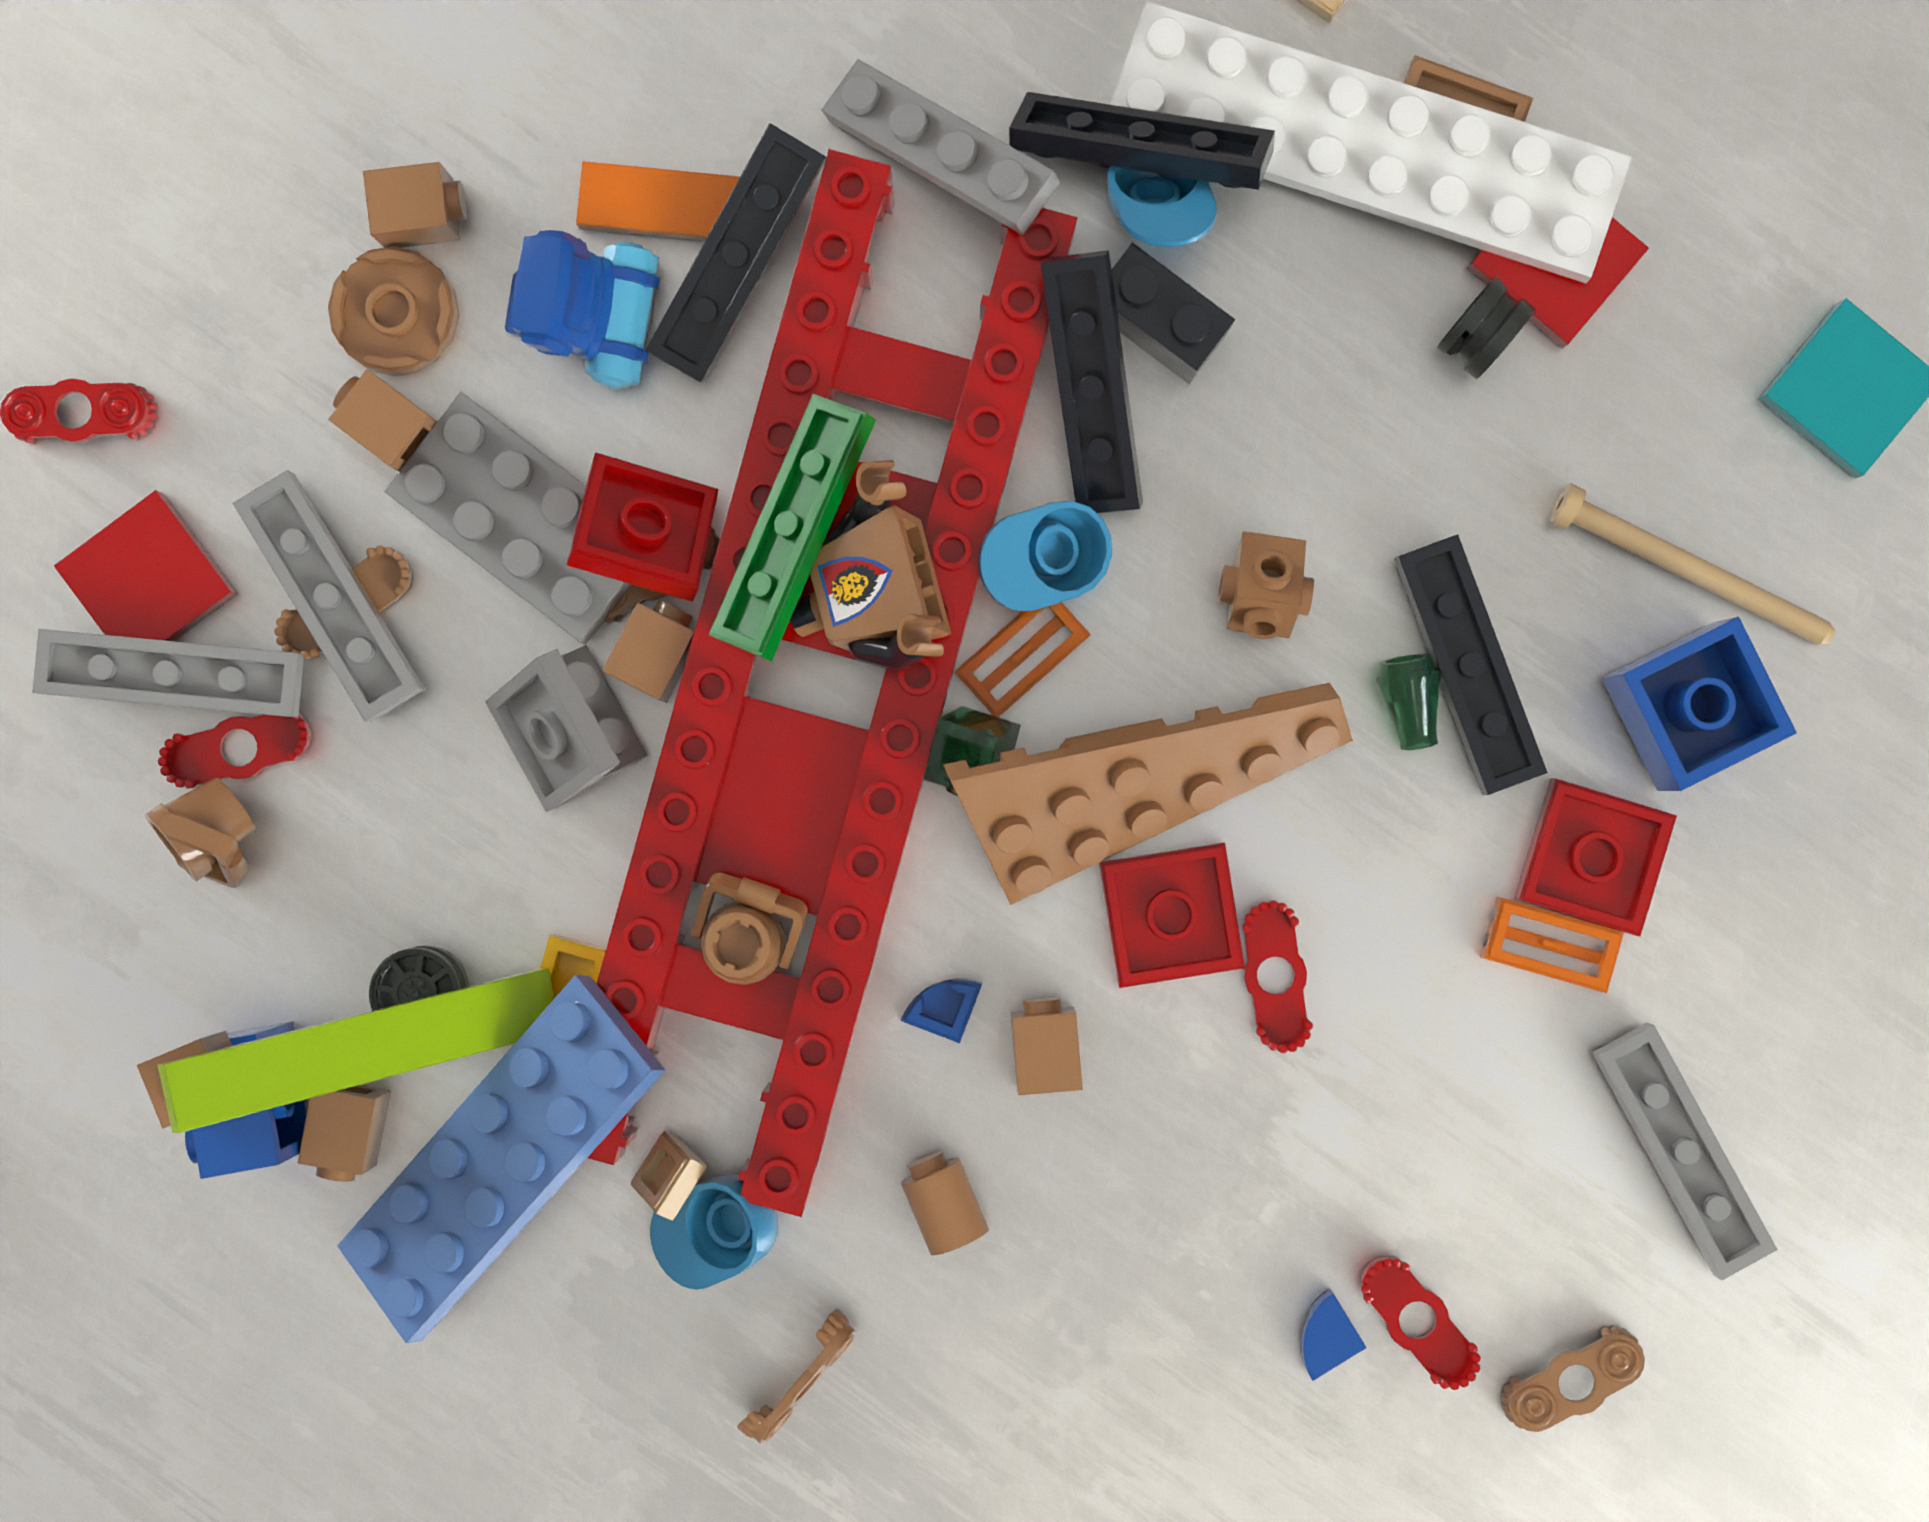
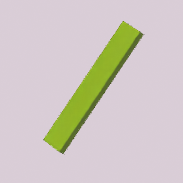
M549 968L538 969L158 1064L172 1133L186 1132L515 1044L555 998Z

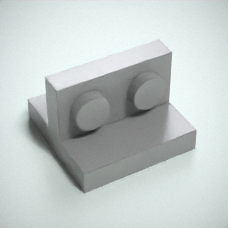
M587 645L562 656L558 649H555L535 658L485 701L546 812L568 802L587 787L637 764L648 756Z

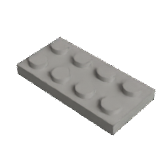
M461 391L384 491L584 645L587 644L632 585L566 566L586 485Z

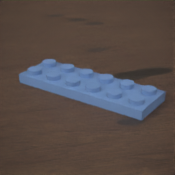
M575 975L337 1245L405 1343L423 1341L666 1071L590 976Z

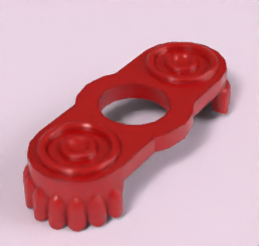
M70 378L59 381L55 385L15 388L3 399L0 416L4 426L10 433L14 434L15 438L29 444H33L35 438L58 437L64 441L79 443L90 440L94 436L125 435L132 440H136L139 438V435L146 436L148 434L147 429L151 430L155 427L153 421L158 419V413L155 412L158 409V405L153 402L154 396L148 393L144 387L137 386L134 383L90 384L85 380ZM82 393L90 401L92 408L91 416L83 426L75 429L67 428L59 420L57 413L58 405L62 398L68 394Z
M299 713L298 718L274 715H260L253 718L244 716L229 717L219 722L213 729L191 735L174 734L172 739H167L164 742L165 747L159 750V754L162 757L157 762L159 766H162L160 773L167 776V782L175 783V786L179 788L186 787L187 789H192L215 777L220 780L228 777L233 779L251 778L261 773L265 767L286 761H295L298 757L302 756L309 748L312 739L311 728L301 713ZM238 729L248 731L257 742L255 757L244 766L231 764L223 754L222 745L225 738L230 732Z
M1270 900L1268 903L1262 901L1257 906L1251 907L1244 917L1242 930L1244 933L1247 962L1244 968L1243 979L1247 991L1252 995L1257 1027L1256 1034L1260 1037L1261 1042L1264 1045H1268V1048L1272 1051L1278 1050L1280 1053H1286L1288 1050L1295 1052L1297 1047L1305 1045V1040H1308L1311 1036L1308 1030L1313 1028V1023L1308 1020L1306 1015L1303 992L1307 981V970L1303 959L1298 954L1295 927L1299 924V919L1294 916V910L1287 908L1285 903ZM1271 957H1281L1287 960L1293 970V980L1290 986L1280 993H1269L1263 990L1257 980V970L1260 964Z
M1385 1256L1369 1262L1361 1276L1360 1290L1363 1293L1364 1301L1371 1303L1385 1320L1386 1329L1393 1341L1403 1349L1410 1350L1428 1371L1430 1379L1434 1384H1439L1443 1389L1450 1387L1452 1390H1458L1459 1385L1463 1388L1467 1387L1469 1381L1472 1382L1476 1379L1475 1373L1480 1371V1365L1477 1362L1481 1360V1357L1477 1353V1346L1469 1342L1449 1319L1448 1310L1443 1300L1431 1290L1425 1289L1409 1271V1264L1401 1262L1399 1258ZM1420 1301L1427 1303L1431 1306L1435 1315L1433 1328L1429 1333L1421 1337H1412L1405 1334L1399 1323L1400 1313L1403 1308L1412 1302Z

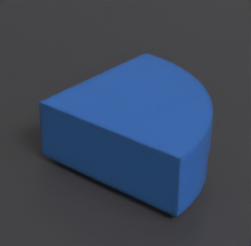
M965 978L937 982L925 988L909 1003L900 1021L960 1043L980 992L982 982Z
M1331 1289L1323 1293L1314 1302L1303 1329L1301 1356L1312 1381L1367 1348Z

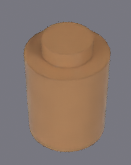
M943 1151L924 1156L907 1166L911 1176L904 1179L901 1185L930 1255H940L958 1249L975 1241L989 1231L960 1158L946 1160Z

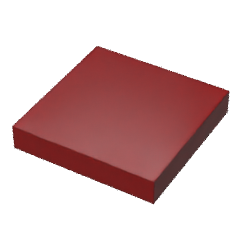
M1612 217L1592 277L1587 283L1484 250L1480 251L1467 269L1486 285L1495 276L1503 282V285L1507 287L1506 293L1515 301L1524 298L1536 309L1529 318V321L1561 348H1564L1636 265L1649 247Z
M595 452L566 566L693 602L699 588L719 489Z
M157 490L153 491L54 565L55 569L104 635L174 641L238 594L166 496Z
M1550 778L1514 899L1641 937L1677 815L1560 779Z
M1224 842L1101 861L1099 863L1119 988L1245 968Z

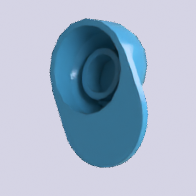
M1115 166L1109 167L1107 174L1108 204L1124 229L1134 238L1150 245L1162 247L1182 246L1199 240L1213 227L1217 208L1215 198L1207 181L1182 177L1166 178L1152 172Z
M1074 501L1049 502L1042 506L1004 517L990 528L980 546L978 555L979 575L988 594L1004 607L1018 611H1033L1079 597L1095 588L1105 576L1112 557L1111 535L1103 518L1089 506Z
M739 1174L721 1175L695 1185L673 1221L655 1212L653 1213L650 1224V1240L654 1255L664 1272L679 1285L694 1290L708 1288L749 1269L771 1250L778 1234L776 1211L751 1204L745 1197L741 1196L744 1181L738 1180Z

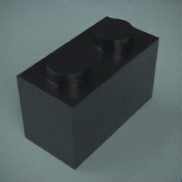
M1132 242L1112 268L1120 333L1190 385L1226 337L1236 319Z

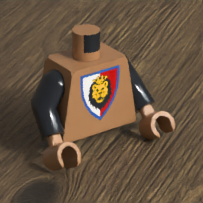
M893 460L869 461L861 464L857 470L856 486L858 495L851 507L825 539V544L820 549L810 572L814 591L800 596L790 622L796 633L801 637L824 629L830 644L850 651L857 661L901 671L924 656H942L944 654L943 645L932 643L931 639L948 636L951 634L921 519L895 505L889 507L891 500L902 499L907 492L903 482H889V473L895 466Z

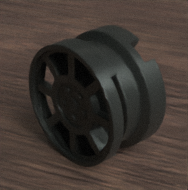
M1496 276L1475 298L1437 346L1444 354L1452 355L1456 353L1459 358L1466 362L1464 370L1476 380L1500 356L1536 309L1524 298L1515 301L1506 293L1507 287Z
M428 945L412 947L390 955L377 967L369 986L370 1006L372 1011L466 988L469 987V980L462 964H459L449 955L448 951Z

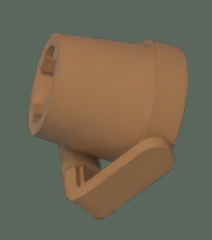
M215 777L165 805L161 803L145 814L147 821L173 855L177 864L196 882L205 877L228 887L237 888L241 878L247 874V862L238 843L255 829V825L238 799L219 778Z
M715 873L711 876L703 891L691 936L697 939L701 938L704 961L715 975L729 983L746 985L758 982L776 970L779 963V967L789 970L807 917L808 909L806 904L800 899L780 893V889L745 877L740 879L725 873ZM715 893L735 899V902L720 907L708 919ZM774 913L793 919L787 943L782 923Z

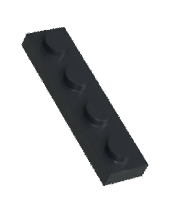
M1033 92L1026 93L1009 127V146L1018 151L1034 153L1039 157L1066 158L1095 163L1105 168L1115 166L1152 172L1166 178L1182 177L1219 183L1228 188L1244 187L1259 190L1272 157L1275 130Z
M769 123L645 351L700 383L704 382L826 160L825 155Z
M1109 250L1045 258L1041 262V270L1075 502L1089 506L1096 513L1140 509L1143 498Z
M1459 535L1451 536L1394 558L1482 795H1490L1548 773Z

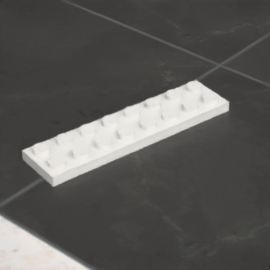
M1149 1L1145 3L1110 104L1275 130L1273 154L1263 179L1583 283H1587L1592 277L1633 158L1611 149Z

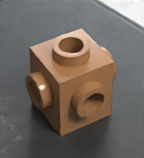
M1242 532L1232 566H1223L1219 584L1218 603L1229 604L1226 629L1242 631L1252 637L1261 639L1274 637L1290 638L1297 616H1308L1313 598L1314 578L1304 577L1306 540Z

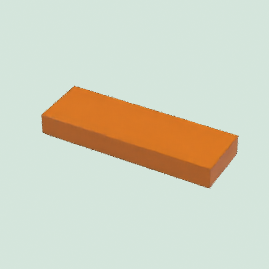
M582 161L576 225L579 229L705 241L740 177Z

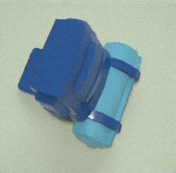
M545 230L539 231L537 235L524 236L518 270L513 274L505 330L512 335L520 336L523 343L536 348L537 351L544 354L568 357L571 353L584 358L585 373L591 376L594 381L604 384L610 389L618 390L638 385L640 382L642 364H648L649 352L645 351L654 291L659 290L661 278L656 276L659 257L653 255L650 250L643 248L642 245L633 242H618L607 246L603 256H597L588 251L584 241L564 231Z

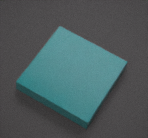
M1845 298L1835 305L1758 399L1856 479L1865 475L1929 397V366Z

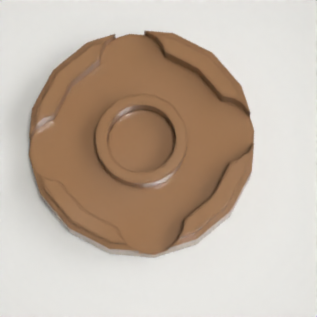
M395 246L368 250L355 258L358 261L351 264L346 272L343 270L333 283L328 304L332 333L346 353L370 371L391 376L416 373L439 360L453 341L459 318L455 291L443 271L419 252Z

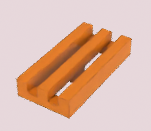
M1062 602L1048 606L1056 616L982 682L973 673L1046 607L1020 612L954 671L956 676L970 689L973 695L987 708L995 719L999 718L1091 635ZM1065 625L1072 635L997 701L990 691Z
M1496 898L1493 908L1496 909L1493 921H1490L1487 933L1489 937L1486 946L1483 945L1481 958L1600 992H1608L1624 932L1509 899ZM1514 914L1605 940L1603 952L1508 926L1510 916ZM1504 938L1598 964L1596 977L1502 951Z

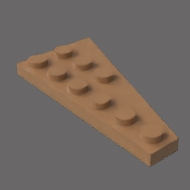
M1325 683L1259 697L1249 709L1222 714L1217 706L1195 711L1194 720L1166 726L1163 719L1160 718L1066 738L1059 749L1027 755L1023 747L1000 752V762L969 768L966 760L943 764L1011 905L1138 843L1155 837L1159 833L1188 819L1211 810L1263 783L1269 782L1315 758L1325 755L1353 741L1341 699L1332 685Z

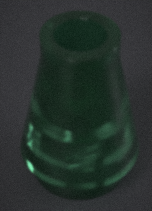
M1410 654L1381 661L1380 669L1382 676L1378 677L1376 682L1397 732L1400 749L1416 750L1438 744L1436 728L1440 669L1433 668L1431 654Z

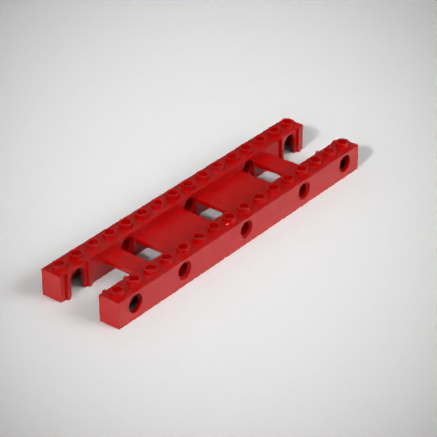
M828 149L597 980L599 988L657 1059L659 1052L654 1051V1046L665 1008L783 1040L772 1082H768L761 1094L760 1101L766 1104L751 1158H747L741 1168L738 1180L744 1181L740 1195L745 1197L749 1203L802 1217L809 1198L980 579L978 568L980 546L985 535L994 526L1049 329L1041 262L1045 258L1069 255L1078 219L1075 216L1042 208L1023 235L1002 224L1000 245H1003L990 294L989 296L982 295L980 302V320H982L971 360L854 328L864 289L871 290L873 284L868 254L874 227L877 220L884 221L886 213L892 215L894 208L892 171L890 165ZM836 391L954 423L937 483L892 470L889 473V482L901 481L905 484L907 491L902 499L891 500L889 507L895 505L921 519L951 634L942 638L931 639L932 643L943 645L944 654L942 656H924L901 671L885 668L869 730L751 698L753 692L748 690L756 655L709 635L812 394L834 401ZM858 461L825 539L845 515L858 495L856 475L863 462ZM810 574L800 596L814 591ZM789 621L781 639L856 660L850 651L830 644L824 629L801 637L796 633ZM715 873H725L740 879L745 877L780 889V893L803 901L807 906V913L816 915L817 919L801 977L774 970L761 981L743 985L729 983L715 975L704 961L702 950L683 945L685 935L680 934L684 914L693 888L698 887L699 884L707 885L709 879ZM628 1112L587 1158L614 1165L625 1154L626 1147L636 1137L638 1128L632 1126L635 1117L629 1116Z

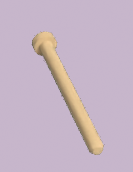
M1569 483L1564 488L1551 511L1549 523L1563 530L1573 523L1815 644H1828L1835 634V629L1829 621L1585 501L1586 490L1572 483Z

